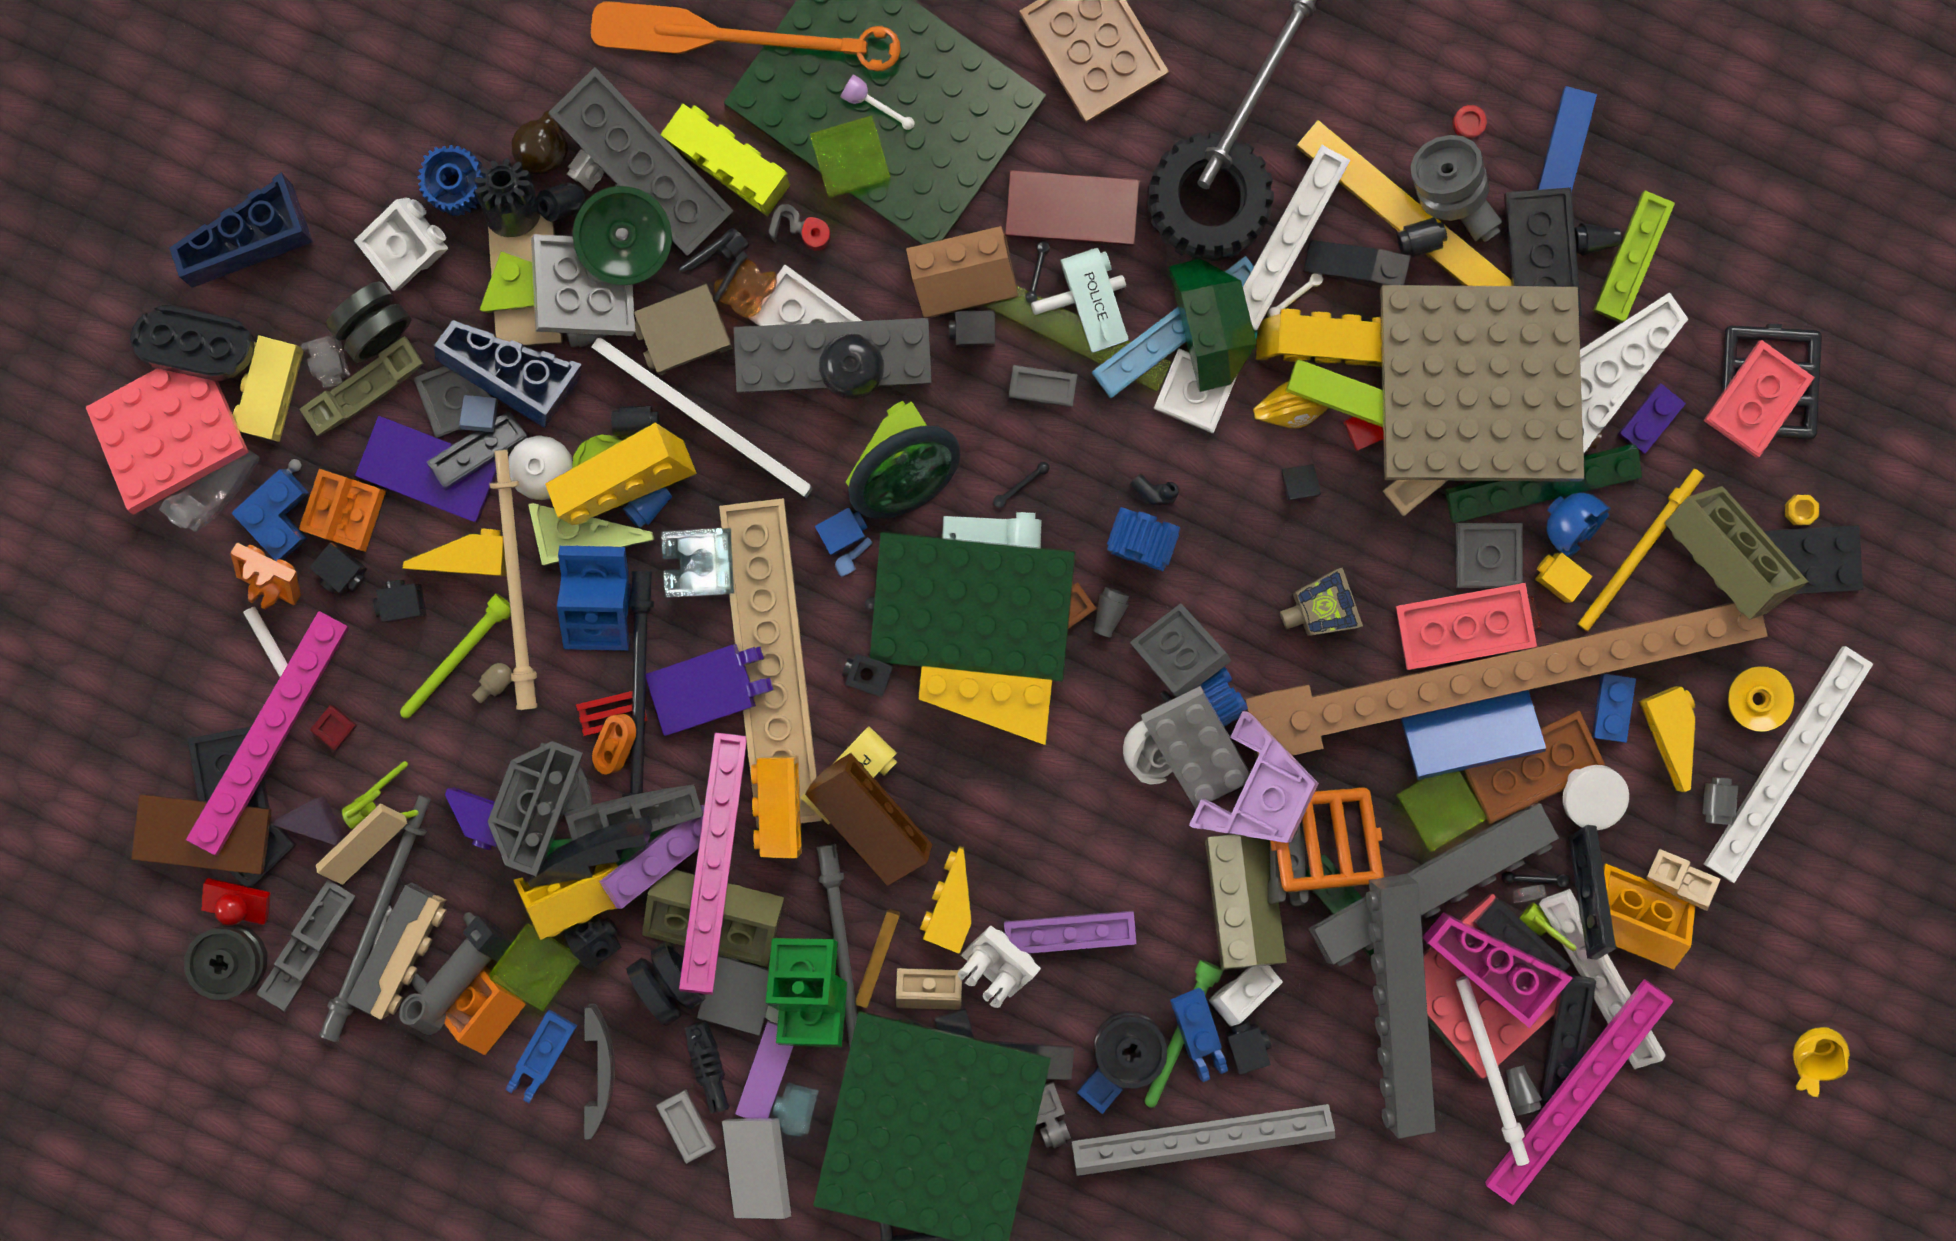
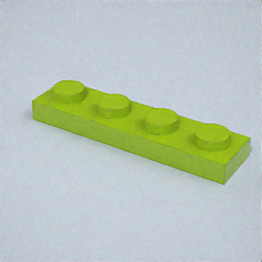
M1646 190L1642 192L1593 312L1620 323L1626 321L1675 205L1674 202Z

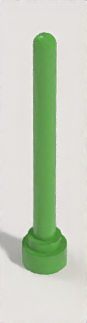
M1199 960L1195 969L1197 974L1195 980H1197L1194 989L1200 987L1206 995L1208 988L1213 987L1215 982H1219L1224 970L1207 961ZM1177 1026L1167 1048V1062L1161 1074L1152 1082L1145 1097V1104L1150 1108L1157 1105L1183 1047L1184 1041L1179 1026Z

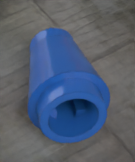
M664 487L628 502L623 511L633 524L640 529L643 525L648 526L672 496Z

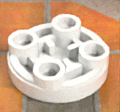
M1591 765L1582 769H1575L1568 775V782L1563 792V806L1567 816L1580 827L1594 825L1597 826V830H1602L1614 825L1621 819L1628 807L1629 790L1625 780L1616 771L1603 765Z

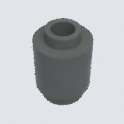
M1487 200L1476 212L1460 219L1473 239L1477 241L1482 238L1484 243L1500 232L1497 226L1502 223Z
M1712 777V783H1705L1702 814H1706V823L1732 825V818L1736 817L1738 786L1732 785V779Z

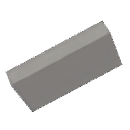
M686 1089L656 1105L686 1164L715 1149L716 1145Z

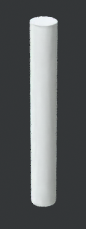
M1123 275L1109 279L1113 291L1126 287ZM1072 291L1032 302L1031 307L1034 315H1038L1073 304L1075 300Z
M251 607L243 613L278 675L281 677L288 664L256 607Z

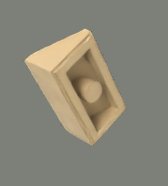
M897 968L896 1007L960 1010L962 980L958 977L959 970Z

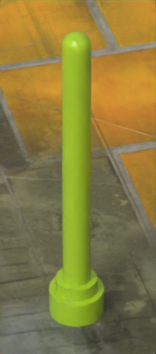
M496 593L487 602L488 607L485 610L487 612L485 616L401 708L400 714L403 718H410L496 622L500 623L503 619L507 620L511 616L510 603Z

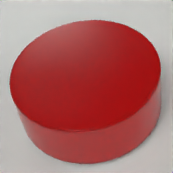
M1475 105L1462 107L1453 118L1454 131L1458 136H1464L1467 139L1478 137L1484 131L1487 124L1484 111Z

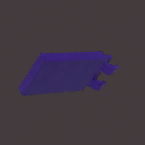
M737 644L647 673L646 680L663 735L668 736L755 707L756 704L753 697L773 691L774 688L770 678H763L750 683L745 665L764 659L761 647H752L739 652Z

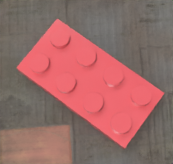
M1526 583L1395 606L1407 670L1537 647Z

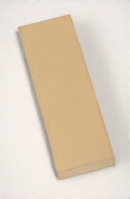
M380 803L316 864L317 873L343 885L407 824L405 815Z

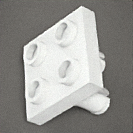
M989 926L962 953L961 956L967 960V963L959 970L958 977L963 980L971 972L965 983L969 986H975L983 974L992 982L990 987L983 993V998L988 1002L996 994L990 1005L999 1008L1007 996H1013L1033 979L1041 968L1034 963L1033 958L1028 953L1020 951L1013 945L1005 933Z

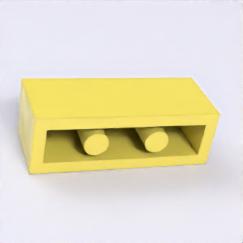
M258 335L257 342H254V354L251 359L249 373H245L241 381L240 390L243 392L241 403L236 405L233 417L240 432L280 442L304 349L294 344Z

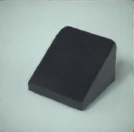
M1314 464L1281 469L1286 501L1321 495Z

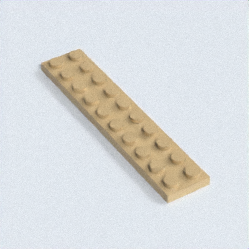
M785 499L719 506L722 534H725L727 577H730L728 586L735 644H737L739 652L752 647H761L764 659L745 665L751 683L763 678H770L774 688L773 691L753 697L756 706L743 710L750 775L751 765L757 764V758L798 756L801 823L822 821V818L801 799V796L817 778ZM752 784L753 797H758V784ZM755 817L756 826L759 828V817Z

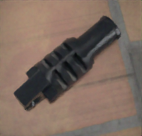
M707 1021L690 1024L685 1030L688 1053L691 1057L694 1074L696 1075V1082L704 1088L709 1113H715L716 1110L717 1112L724 1111L730 1105L722 1083L725 1072L722 1068V1061H720L717 1043Z

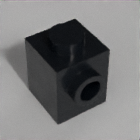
M995 311L955 312L956 320H949L950 340H956V348L995 347Z
M329 543L309 567L321 577L319 583L333 594L336 591L339 593H348L349 590L354 592L365 580L363 574L367 570L363 564L335 543Z
M404 580L385 582L386 588L376 590L377 598L373 599L376 616L381 617V622L390 623L427 616L421 584L405 585Z
M1243 1021L1240 1024L1231 1026L1232 1031L1225 1032L1239 1075L1271 1065L1266 1050L1272 1047L1266 1030L1260 1031L1256 1023L1251 1025L1250 1021Z

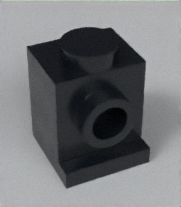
M855 654L854 659H847L842 676L847 678L845 685L883 697L894 666ZM864 668H869L873 672V677L869 681H865L861 677V671Z

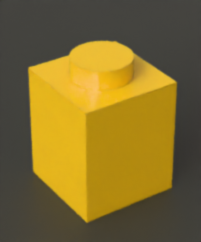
M1561 552L1554 554L1553 557L1548 554L1537 567L1540 573L1535 580L1565 603H1570L1575 600L1593 576Z

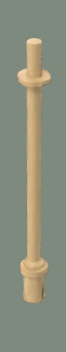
M508 450L494 451L497 482L489 483L490 488L498 489L516 660V668L510 675L511 681L515 682L516 709L524 710L537 707L534 679L537 678V673L529 666L511 490V488L519 486V481L510 480Z

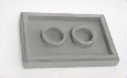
M744 1118L722 1121L734 1218L785 1219L790 1217L791 1209L779 1118Z

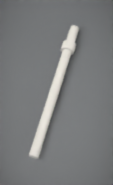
M1468 976L1460 977L1455 981L1504 1125L1502 1132L1505 1141L1510 1143L1517 1166L1528 1164L1530 1161L1522 1140L1525 1136L1521 1124L1516 1122Z

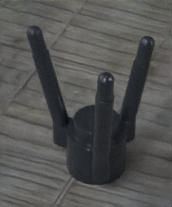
M731 227L719 240L680 266L679 271L685 272L687 269L688 271H693L716 253L727 262L734 259V263L713 297V301L717 303L740 265L749 257L744 252L749 247V244L736 229Z

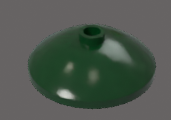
M614 186L595 193L582 205L574 222L573 243L579 260L592 275L610 284L631 285L650 278L662 267L670 252L672 230L665 210L651 195L634 187ZM625 228L628 231L629 235L625 240H619L616 237L618 229Z

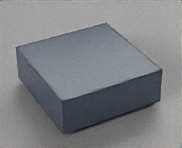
M464 395L460 428L462 430L494 432L498 405L497 399Z

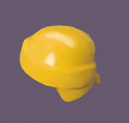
M1820 1027L1808 1030L1800 1036L1793 1050L1794 1063L1801 1077L1796 1085L1797 1090L1803 1091L1807 1089L1809 1095L1818 1097L1819 1081L1835 1080L1847 1073L1850 1054L1847 1042L1840 1033L1827 1027Z

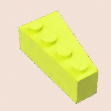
M682 104L660 135L676 151L768 217L790 186L786 176L788 173L774 162L769 163L762 158L761 153L747 143L743 145L734 139L735 135L723 125L719 124L717 127L709 122V116L697 106L693 105L690 109Z

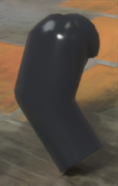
M1139 474L1130 483L1150 505L1170 504L1176 500L1179 494V488L1174 482L1152 485L1142 474Z

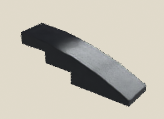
M646 816L616 823L585 834L559 847L546 856L538 875L530 876L529 886L536 887L592 877L596 865L620 861L623 849L647 845L653 828L650 817Z

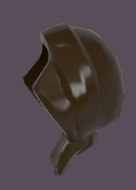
M549 110L544 112L539 120L523 124L515 132L511 141L512 154L516 163L521 162L523 169L533 174H547L557 169L567 156L568 144L566 137L561 132V127L548 114Z

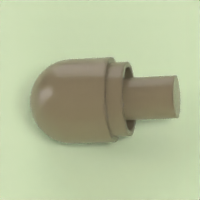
M503 663L492 665L481 676L482 678L479 680L481 686L472 696L479 703H482L490 694L493 696L501 694L511 683V669Z

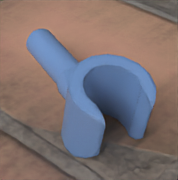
M868 537L853 551L838 558L835 568L841 577L856 570L852 560L873 544Z

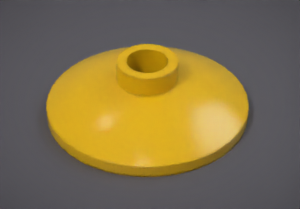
M1753 667L1743 671L1735 678L1729 690L1728 703L1733 717L1742 726L1753 731H1770L1781 726L1789 718L1794 706V693L1790 682L1779 671L1769 667ZM1756 693L1762 695V702L1759 705L1753 702V696Z

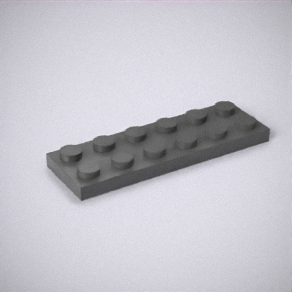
M596 67L548 112L554 121L618 186L640 189L659 202L665 210L671 225L672 242L686 256L733 212L731 207Z
M928 318L734 327L737 393L828 389L823 383L819 372L820 356L828 343L844 334H860L871 339L880 349L884 360V375L877 387L931 384Z

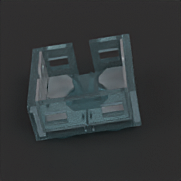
M731 528L661 532L663 559L680 558L681 570H664L665 597L734 593ZM706 567V572H702V568Z

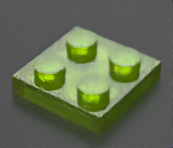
M872 115L810 133L829 198L891 180Z
M1459 771L1422 779L1396 795L1429 851L1435 850L1487 819Z
M527 923L490 972L489 977L493 982L543 1011L580 961L573 955L571 949L555 939L546 937L540 940L534 926Z

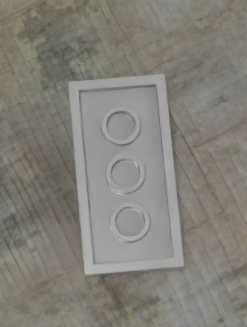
M1201 686L1141 715L1144 725L1195 809L1198 807L1201 799L1211 802L1246 784L1250 771Z

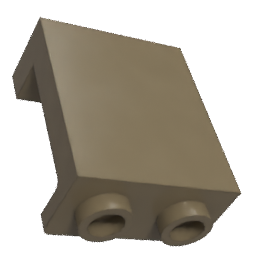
M707 284L634 311L637 319L635 321L636 336L638 340L644 339L648 351L643 352L650 371L656 369L660 376L666 374L667 370L714 352L720 351L722 353L733 349Z

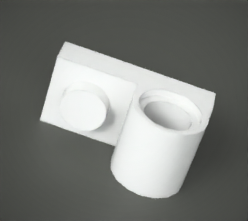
M1269 965L1248 967L1236 980L1229 982L1219 989L1210 998L1209 1002L1229 1026L1237 1025L1246 1019L1283 981Z

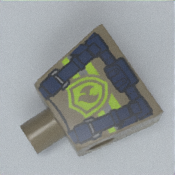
M1343 567L1333 570L1293 592L1296 606L1280 611V616L1286 630L1303 624L1307 636L1363 626Z

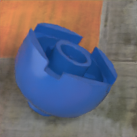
M1588 493L1571 494L1566 499H1563L1561 496L1558 497L1548 508V512L1551 513L1547 521V534L1550 542L1558 551L1567 557H1571L1581 549L1577 545L1578 542L1581 543L1586 538L1589 541L1602 527L1609 516L1607 512L1611 508L1599 498Z

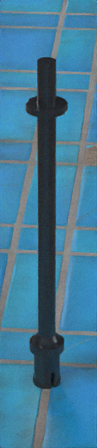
M631 571L632 596L631 600H628V607H631L634 613L632 719L636 726V738L631 747L630 792L623 793L622 797L645 793L643 792L647 614L651 611V607H654V601H651L652 572Z

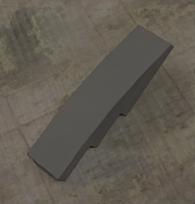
M694 784L630 795L564 813L572 841L610 825L646 816L650 817L653 826L651 832L703 816Z
M330 880L326 881L291 933L292 937L275 961V967L256 993L258 997L283 1012L287 1011L319 961L356 896Z

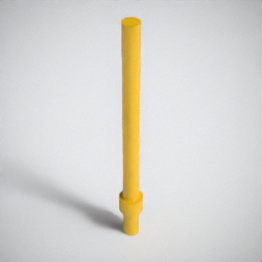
M1693 469L1680 488L1675 487L1668 497V504L1578 622L1582 629L1587 632L1590 630L1667 527L1665 524L1666 520L1691 495L1703 479L1704 474L1697 469Z

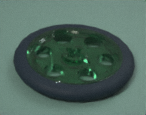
M918 426L890 436L866 454L855 468L848 488L850 503L856 511L866 517L876 519L893 518L921 507L942 491L952 479L960 460L959 442L952 433L936 426ZM931 447L930 450L921 454L926 448ZM904 451L900 456L893 458L899 452ZM937 465L933 470L928 471L931 467ZM882 474L878 479L871 481L875 476ZM916 487L913 491H911L910 493H907L908 490H910L911 488ZM888 492L884 497L879 498L880 495Z

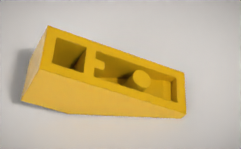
M481 529L480 535H467L404 561L403 568L506 576L503 536H500L501 530Z
M1674 686L1638 702L1676 791L1686 792L1691 790L1695 715L1692 709L1695 708V703L1688 690L1684 691L1683 687Z

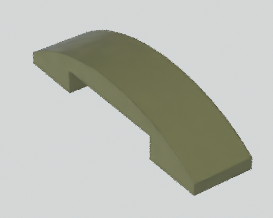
M406 336L378 354L379 358L331 391H324L299 409L317 436L339 426L384 397L424 364Z

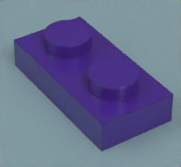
M1661 383L1657 384L1617 435L1628 444H1635L1639 449V453L1643 455L1650 449L1686 403Z

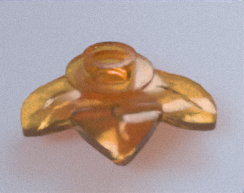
M746 259L740 265L719 301L723 304L731 305L734 312L738 315L753 317L760 312L763 299L775 290L777 285L776 273L769 271L760 274L756 264ZM724 278L715 281V293L718 291Z

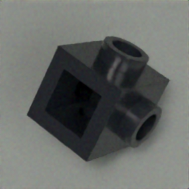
M599 914L593 916L591 920L585 923L575 924L563 933L573 955L589 970H592L622 948L616 937L619 934V930L609 917L604 920Z

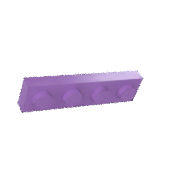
M700 805V806H701L702 813H703V815H704V807H705V806H704V805ZM703 816L670 826L599 881L616 908L622 909L699 848Z
M1133 911L1004 921L1005 934L1009 941L1020 951L1026 953L1136 944Z

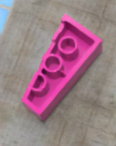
M1444 912L1422 937L1528 1028L1536 1022L1572 979L1566 972Z

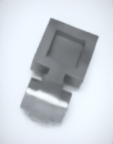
M1053 1082L1045 1084L1036 1125L1046 1122V1127L1040 1129L1046 1147L1053 1145L1056 1148L1066 1144L1065 1140L1071 1139L1065 1121L1058 1122L1057 1119L1055 1120L1056 1117L1065 1114Z

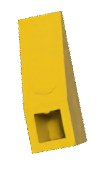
M959 846L957 853L950 851L944 869L949 871L945 883L938 881L932 899L937 901L933 913L926 912L920 930L925 931L923 940L956 953H960L971 926L964 847Z

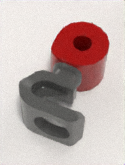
M789 204L780 205L775 209L769 228L770 237L774 242L777 241L776 237L781 219L786 217L790 220V234L795 236L797 233L800 234L804 244L809 249L819 251L828 246L831 235L829 227L824 221L809 217L805 221L800 222L799 212Z

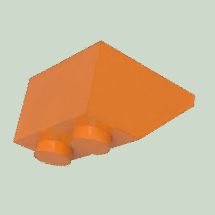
M485 966L447 1010L444 1024L459 1043L486 1055L526 1004L508 983Z

